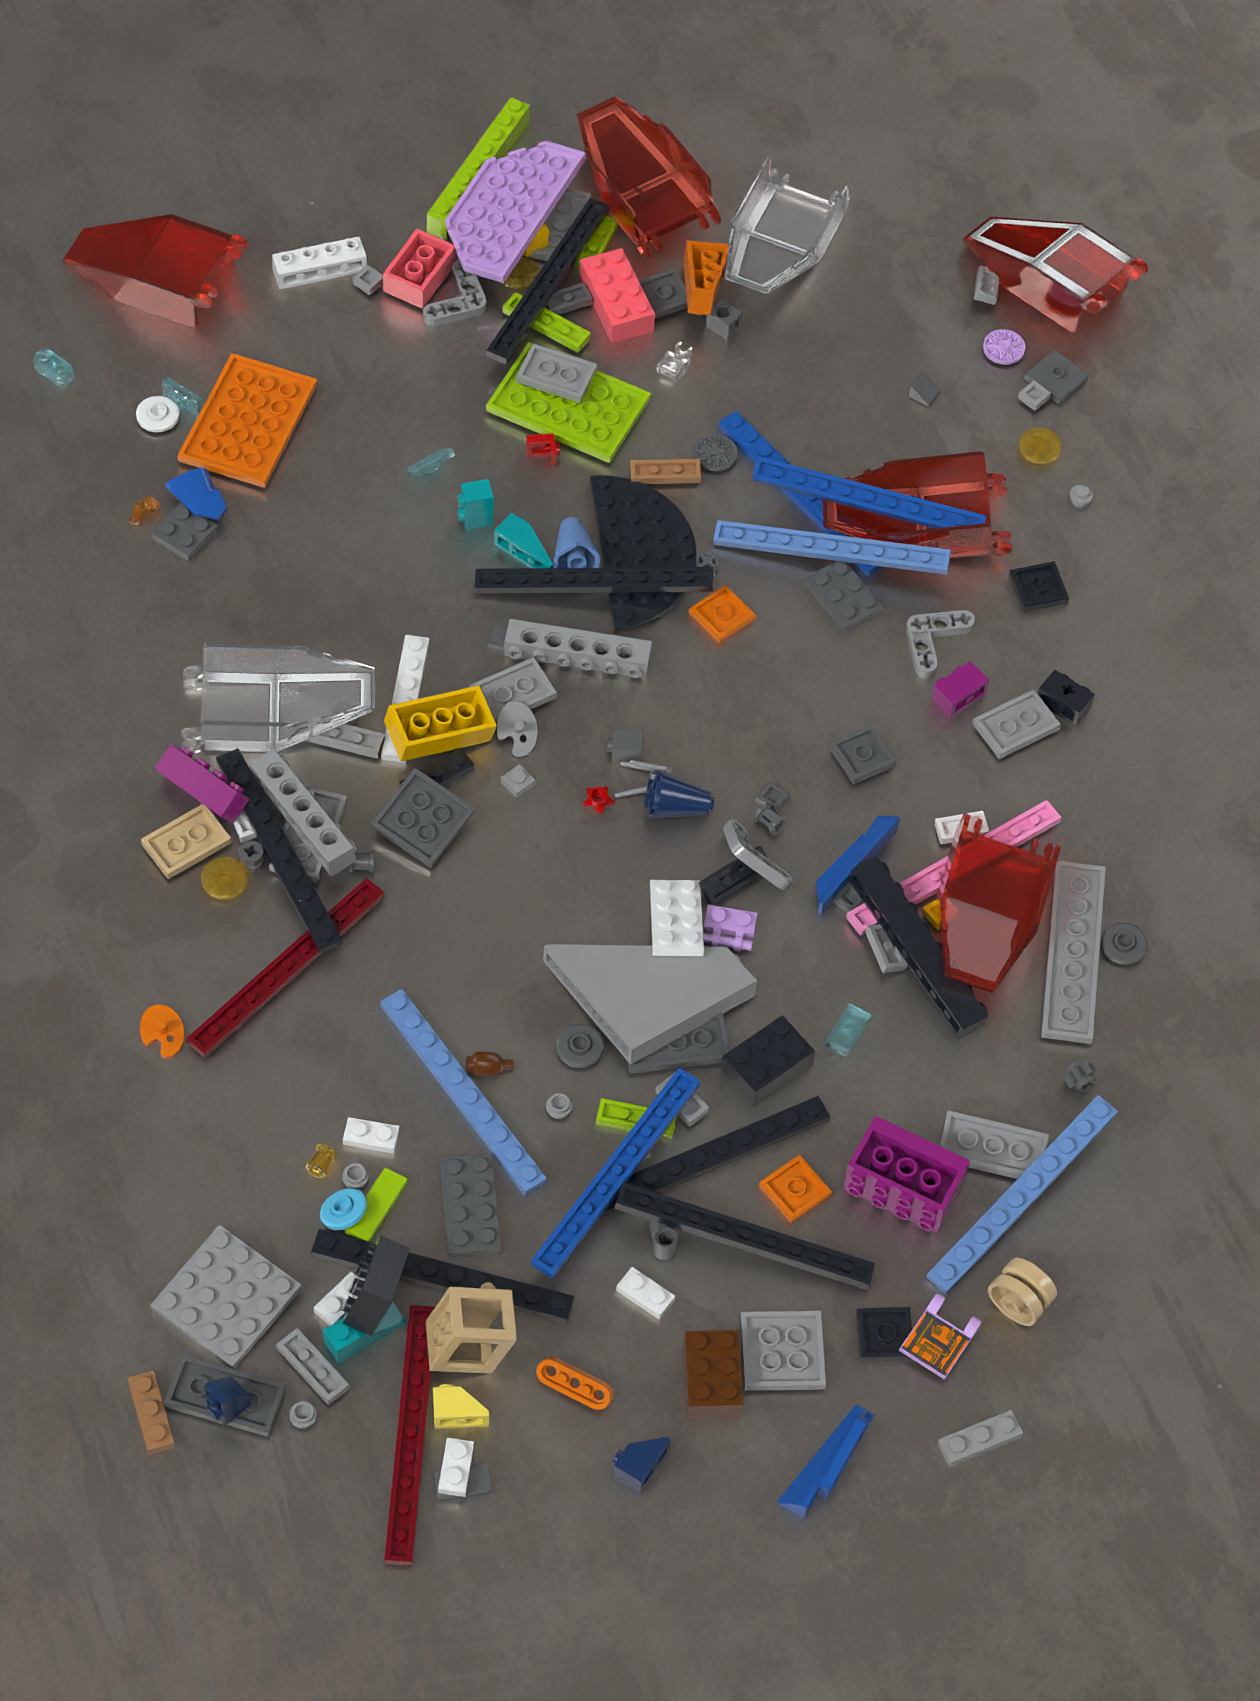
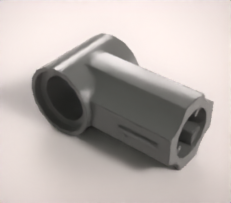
M647 1219L655 1257L660 1260L672 1259L677 1249V1232L673 1227ZM661 1242H667L670 1245H663Z

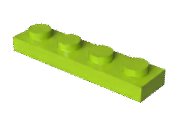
M515 292L503 306V313L510 316L523 296ZM544 308L532 326L534 330L577 353L591 339V332Z

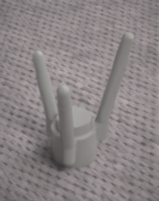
M634 760L620 762L621 766L651 771L650 779L652 780L655 777V774H651L653 770H660L672 775L671 766L654 765ZM647 786L615 793L614 796L619 798L645 793Z

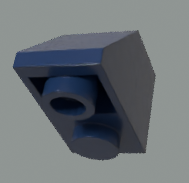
M232 1376L210 1381L204 1385L208 1414L215 1421L220 1420L225 1426L250 1406L249 1394Z

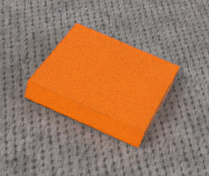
M726 584L689 608V614L719 644L756 620V614Z
M800 1154L759 1182V1187L791 1224L830 1198L833 1193Z

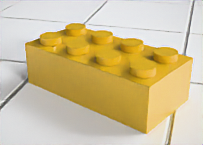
M480 686L389 705L384 718V723L401 762L460 747L489 742L497 726Z

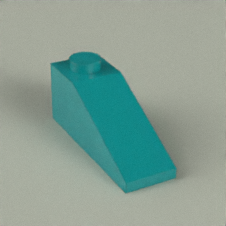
M511 513L494 530V545L529 568H553V563L531 525L524 518Z
M392 1302L372 1336L343 1324L344 1318L323 1330V1343L337 1364L402 1327L406 1324V1320Z

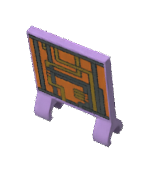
M935 1294L899 1351L945 1380L978 1331L981 1321L976 1317H972L964 1331L960 1330L936 1315L941 1309L945 1298Z

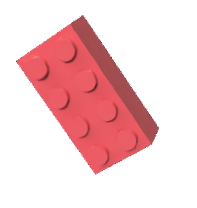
M622 248L580 259L579 278L582 283H585L593 297V306L611 343L654 332L655 313Z

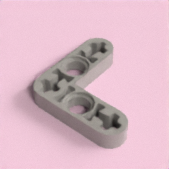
M460 260L455 261L452 265V277L460 296L426 305L423 309V321L428 326H439L479 316L486 311V297L476 274L466 272V277H463L461 272L463 267ZM465 285H473L475 288L468 291L463 287ZM473 298H475V301L479 306H476V304L473 303ZM451 307H459L461 309L456 313L449 311Z
M958 610L913 615L908 619L906 634L917 675L922 678H931L936 673L938 661L932 638L963 635L973 630L975 617L970 611ZM936 621H943L947 626L945 628H938L934 623ZM917 643H924L928 648L926 650H919L915 645ZM924 658H926L927 666L930 667L929 669H927L925 665H923Z
M730 818L722 827L730 850L738 859L781 890H785L793 881L789 874L753 848L746 829L739 822Z

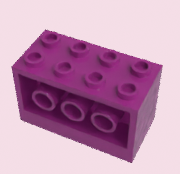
M875 1115L848 1164L843 1188L855 1197H862L871 1201L877 1208H885L893 1212L900 1219L910 1220L918 1224L923 1230L933 1231L938 1234L964 1185L970 1160Z

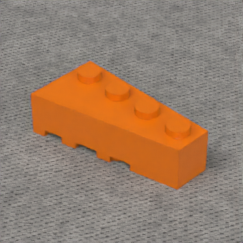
M686 241L683 268L688 313L711 315L728 266L731 244Z

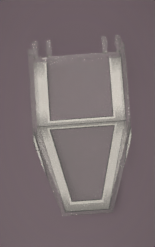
M768 157L764 159L731 220L725 280L765 295L821 261L847 213L851 201V196H848L849 187L846 185L843 186L840 194L834 190L830 199L826 200L787 186L790 178L788 173L783 175L780 183L776 182L778 170L773 168L770 171L771 158Z
M205 643L203 645V665L188 666L183 670L184 676L190 678L183 682V688L190 691L202 689L201 728H184L181 731L182 737L191 740L183 741L181 746H185L195 754L198 752H230L239 748L241 753H266L273 748L276 752L289 748L374 712L375 668L348 659L344 661L331 657V654L325 652L323 654L309 651L308 647L302 645Z

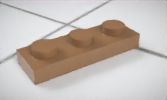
M700 459L630 460L631 482L637 481L642 484L701 483Z
M154 1370L128 1377L129 1388L148 1455L174 1448L175 1443Z

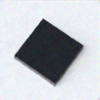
M1055 561L1010 570L1009 576L1023 612L1068 604L1069 596Z
M910 1307L857 1308L856 1318L860 1362L913 1360L899 1351L912 1331Z

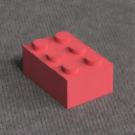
M416 229L383 273V291L423 309L452 270V265L456 261L454 244Z

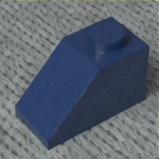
M663 1437L628 1444L625 1450H619L612 1460L611 1464L614 1465L613 1476L636 1491L641 1492L670 1451L671 1439Z

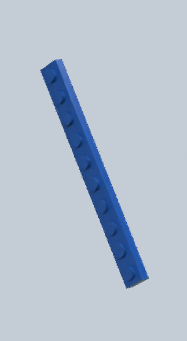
M737 411L719 421L718 428L755 464L758 456L790 464ZM781 489L825 534L861 538L827 526L826 500ZM837 510V521L840 522V523H843V524H846V525H849V526L854 527V526ZM856 563L868 576L882 568V566Z
M760 456L757 458L752 476V481L976 540L981 538L986 519L985 515Z
M681 1068L677 1069L532 1258L531 1266L552 1279L556 1276L619 1193L622 1183H626L699 1088V1079Z

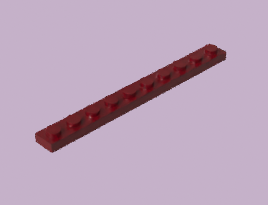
M365 878L328 911L340 936L344 935L383 900L385 892L368 878ZM306 931L190 1034L186 1038L187 1044L202 1057H208L315 961L320 954L308 932Z
M410 1305L384 1564L412 1566L431 1376L426 1320L434 1310V1306Z

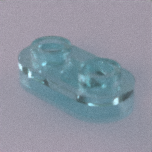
M48 349L39 350L35 353L33 357L35 369L53 383L66 385L73 380L72 366L56 353Z

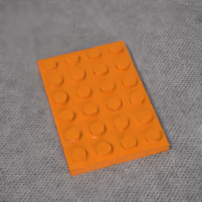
M231 353L177 455L178 461L265 488L317 387V379Z

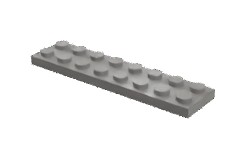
M1056 860L1041 1038L1092 1044L1105 866Z

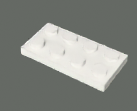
M650 880L652 956H703L701 890L698 884L700 880Z

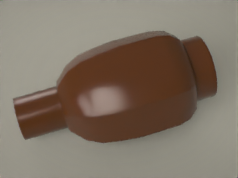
M476 1052L466 1058V1071L472 1072L476 1076H495L503 1070H513L514 1060H503L501 1055L494 1052Z

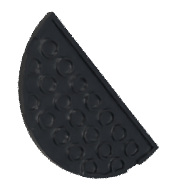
M606 475L590 476V486L604 568L696 567L697 551L693 531L684 514L671 500L645 484L637 481L631 482V479ZM687 592L608 593L614 634L639 629L645 623L654 619H661L678 605Z

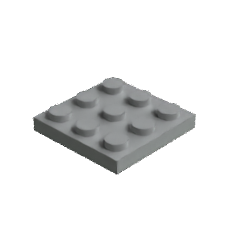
M821 1311L741 1312L744 1391L825 1390L826 1379Z

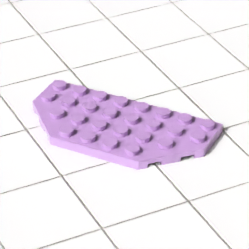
M543 141L538 143V147L526 150L524 147L508 152V156L497 160L495 157L486 159L445 219L446 229L455 246V251L463 270L504 283L585 162L586 153L549 141Z

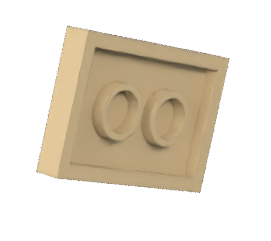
M204 804L141 839V845L167 879L172 878L232 843L229 834Z

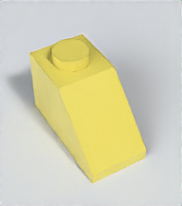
M443 1384L439 1387H433L434 1429L489 1426V1410L461 1386L455 1387L451 1384Z

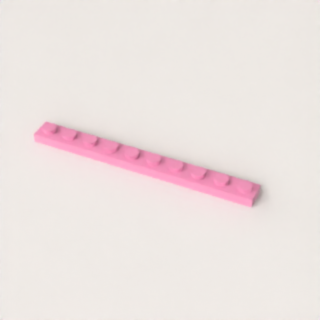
M1047 800L1043 801L899 883L903 888L905 897L914 905L922 902L1057 825L1061 821V816ZM865 903L847 913V920L860 936L866 934L865 930L869 925H878V922Z

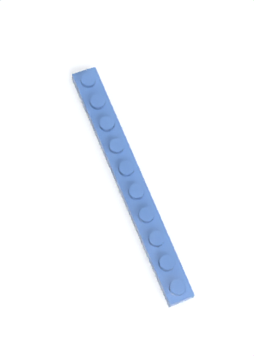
M717 520L713 538L714 545L944 575L948 573L951 550L722 520Z
M403 989L381 1000L382 1009L524 1196L546 1184L547 1178Z
M1097 1095L930 1270L926 1278L947 1295L1114 1119L1118 1111Z

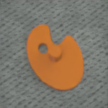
M162 1004L152 1005L147 1008L140 1021V1034L144 1045L149 1046L154 1041L159 1040L161 1042V1056L165 1059L175 1056L183 1047L185 1036L184 1026L179 1015L170 1007ZM173 1036L174 1040L172 1042H168L167 1037Z

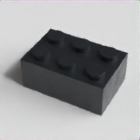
M782 1015L723 1055L721 1071L754 1107L812 1067L815 1050Z
M380 1235L375 1244L370 1243L364 1256L367 1259L365 1261L360 1260L354 1274L358 1278H354L348 1291L352 1296L347 1297L342 1311L346 1312L343 1324L370 1336L374 1334L392 1304L410 1248Z

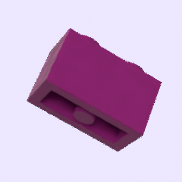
M970 661L964 666L956 667L952 674L946 678L942 677L936 681L933 686L932 700L951 718L987 694L990 680Z

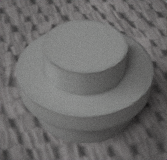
M1075 485L1070 490V499L1074 505L1084 507L1092 501L1093 492L1088 486Z
M556 1093L547 1100L546 1110L553 1118H565L572 1110V1102L565 1094Z
M352 1163L343 1170L342 1180L349 1188L359 1189L368 1182V1171L359 1163Z
M305 1401L294 1404L289 1412L290 1421L298 1428L312 1426L317 1418L315 1407Z

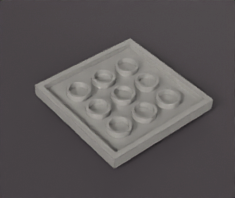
M218 1225L150 1306L152 1310L227 1366L235 1369L301 1291L302 1285L221 1225Z

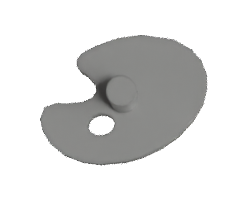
M519 701L507 703L497 718V736L499 740L512 737L514 740L512 755L517 758L524 757L531 752L536 743L538 732L536 719L532 711L524 703ZM521 735L526 737L525 743L520 741Z

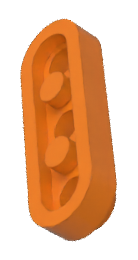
M547 1357L537 1366V1377L543 1384L593 1409H604L613 1400V1390L608 1383L557 1357ZM549 1366H553L556 1369V1373H552ZM573 1378H577L580 1381V1385H576ZM597 1390H601L604 1393V1397H600L597 1394Z

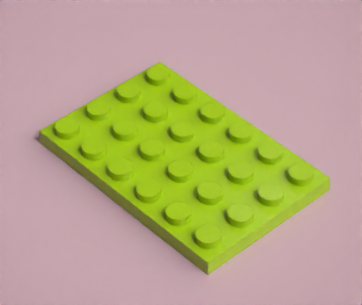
M528 342L487 403L486 411L539 434L554 433L556 441L610 463L650 401L651 393L598 370L581 403L516 383V376L533 344Z

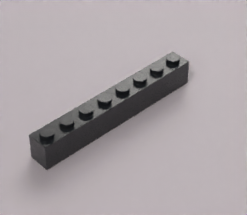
M875 856L854 867L851 870L849 882L878 924L881 925L894 947L902 955L908 967L957 1038L960 1040L984 1027L988 1019V1011L985 1005L976 999L971 985L963 980L957 965L949 960L943 945L933 937L930 926L921 920L916 906L907 900L902 886L891 877L888 866Z

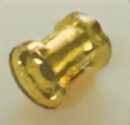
M317 1144L315 1154L311 1161L306 1163L305 1170L316 1178H325L329 1164L337 1157L336 1151L325 1144Z

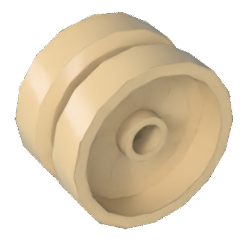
M1022 1258L1011 1259L1003 1268L1002 1274L997 1276L988 1287L989 1297L995 1306L1011 1320L1025 1326L1034 1325L1042 1316L1043 1309L1048 1308L1057 1296V1290L1052 1280L1039 1267Z

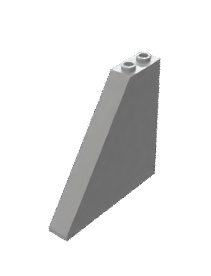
M547 944L544 946L543 962L630 1064L680 1038L681 1035H685L711 1021L710 1018L718 1013H725L755 996L757 979L753 972L748 971L742 965L740 958L727 947L704 946L703 956H652V946Z

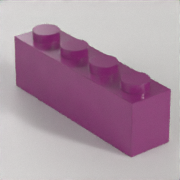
M171 744L155 769L217 815L234 823L250 800V798L242 793L244 788L233 781L230 784L227 783L226 779L228 777L216 769L213 772L209 770L211 765L200 757L197 760L194 759L193 755L195 753L183 745L179 749Z

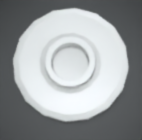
M149 397L143 400L137 407V422L147 431L165 432L178 423L180 417L179 407L168 397Z

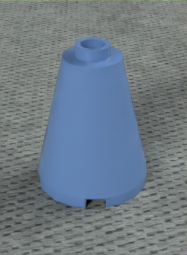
M575 517L564 519L559 527L553 558L554 568H599L600 554L582 521Z

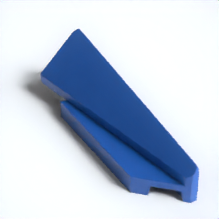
M878 816L866 834H862L816 881L815 888L818 897V912L820 914L833 903V898L849 883L848 879L854 867L881 854L882 847L898 831L899 817Z
M859 1405L854 1406L778 1499V1504L805 1518L816 1496L827 1501L875 1414Z

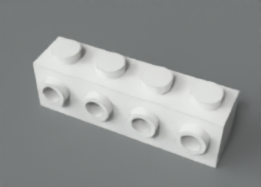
M359 236L272 254V266L279 289L357 274L367 266V257Z

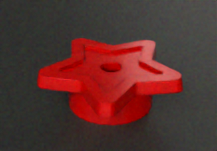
M607 786L594 787L593 789L587 788L588 798L583 802L584 807H594L599 814H602L605 806L613 805L615 800L609 797Z

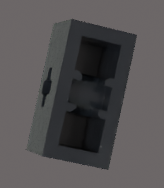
M1055 669L1038 689L1039 697L1049 710L1074 726H1077L1091 709L1095 696L1087 687L1079 685L1071 680L1069 676L1061 674Z

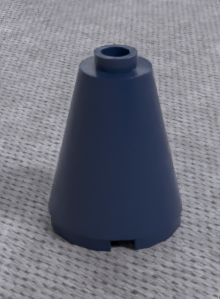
M660 770L652 771L651 774H655L654 780L649 779L645 793L644 807H649V813H644L646 818L706 816L708 811L712 812L714 797H711L710 791Z

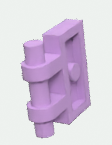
M708 905L703 931L712 932L713 935L703 933V943L711 944V947L723 946L733 948V951L741 952V949L751 951L752 941L743 940V938L753 939L757 913ZM721 934L730 935V936H735V938L724 937V936H720V935H721Z

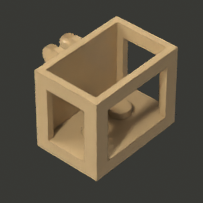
M485 1282L481 1288L449 1287L426 1320L430 1371L492 1374L517 1340L512 1290L495 1289L494 1284ZM502 1310L503 1329H489V1326ZM461 1342L479 1343L480 1361L449 1360V1358ZM491 1344H499L492 1353Z

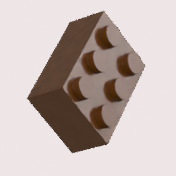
M739 1330L685 1331L683 1354L687 1419L741 1418L743 1393Z

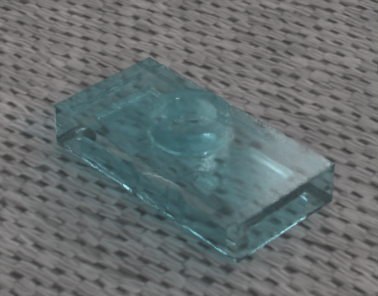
M166 377L162 381L163 396L170 398L179 408H183L198 417L203 408V398L170 377Z
M441 447L405 469L408 477L418 478L426 472L428 474L433 473L440 468V464L454 457L455 453L452 448Z
M849 1003L827 1038L825 1046L848 1057L870 1021L872 1014Z

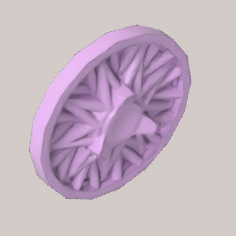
M998 329L990 332L983 342V350L987 358L1002 365L1018 362L1023 357L1026 349L1022 337L1014 331L1007 329Z

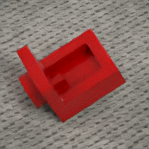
M554 433L527 435L526 456L550 455L551 465H556V457L560 456L559 442L555 443Z

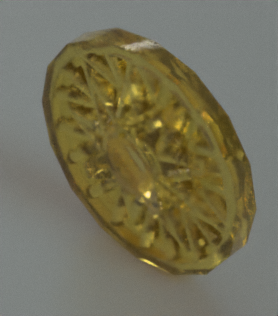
M522 255L503 284L506 287L517 290L529 288L540 272L537 262L530 257Z
M1037 427L1031 428L1022 434L1019 449L1020 453L1027 460L1033 463L1045 464L1058 458L1061 453L1062 443L1055 432L1047 428Z
M228 857L212 860L205 866L201 874L203 889L210 896L217 899H230L238 896L244 891L248 882V873L245 866L240 861Z

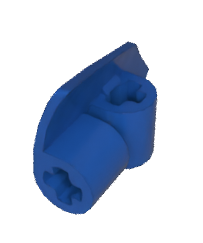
M205 468L188 471L165 484L166 489L195 516L219 520L227 510L219 489H215L210 475Z

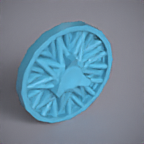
M354 1188L339 1190L329 1196L322 1204L320 1210L321 1221L327 1228L332 1230L349 1228L360 1221L365 1214L367 1199L360 1190Z

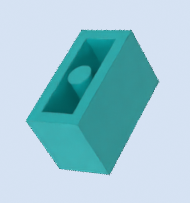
M489 479L462 483L461 493L457 494L460 507L457 508L459 522H464L466 531L493 526L494 496Z

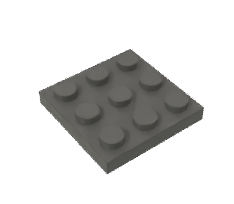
M414 768L370 823V827L431 868L474 814L475 808Z

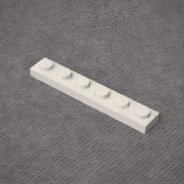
M405 635L391 705L419 699L429 638ZM386 729L381 754L382 760L401 762Z

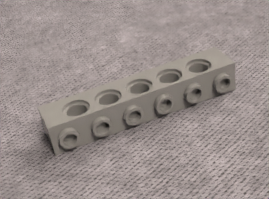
M509 619L504 643V656L514 659H531L534 657L539 663L547 662L560 666L578 667L584 670L604 671L609 674L629 675L633 678H647L652 641Z
M273 748L249 762L250 770L259 787L330 876L356 862L354 852L356 846L350 837L345 838L339 823L329 818L330 815L323 804L319 805L317 803L316 796L311 788L304 787L301 776L297 771L292 772L289 768V762L283 754L279 755Z

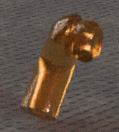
M146 496L134 505L129 522L132 525H139L144 512L147 509L151 512L157 510L159 501L154 499L153 496Z

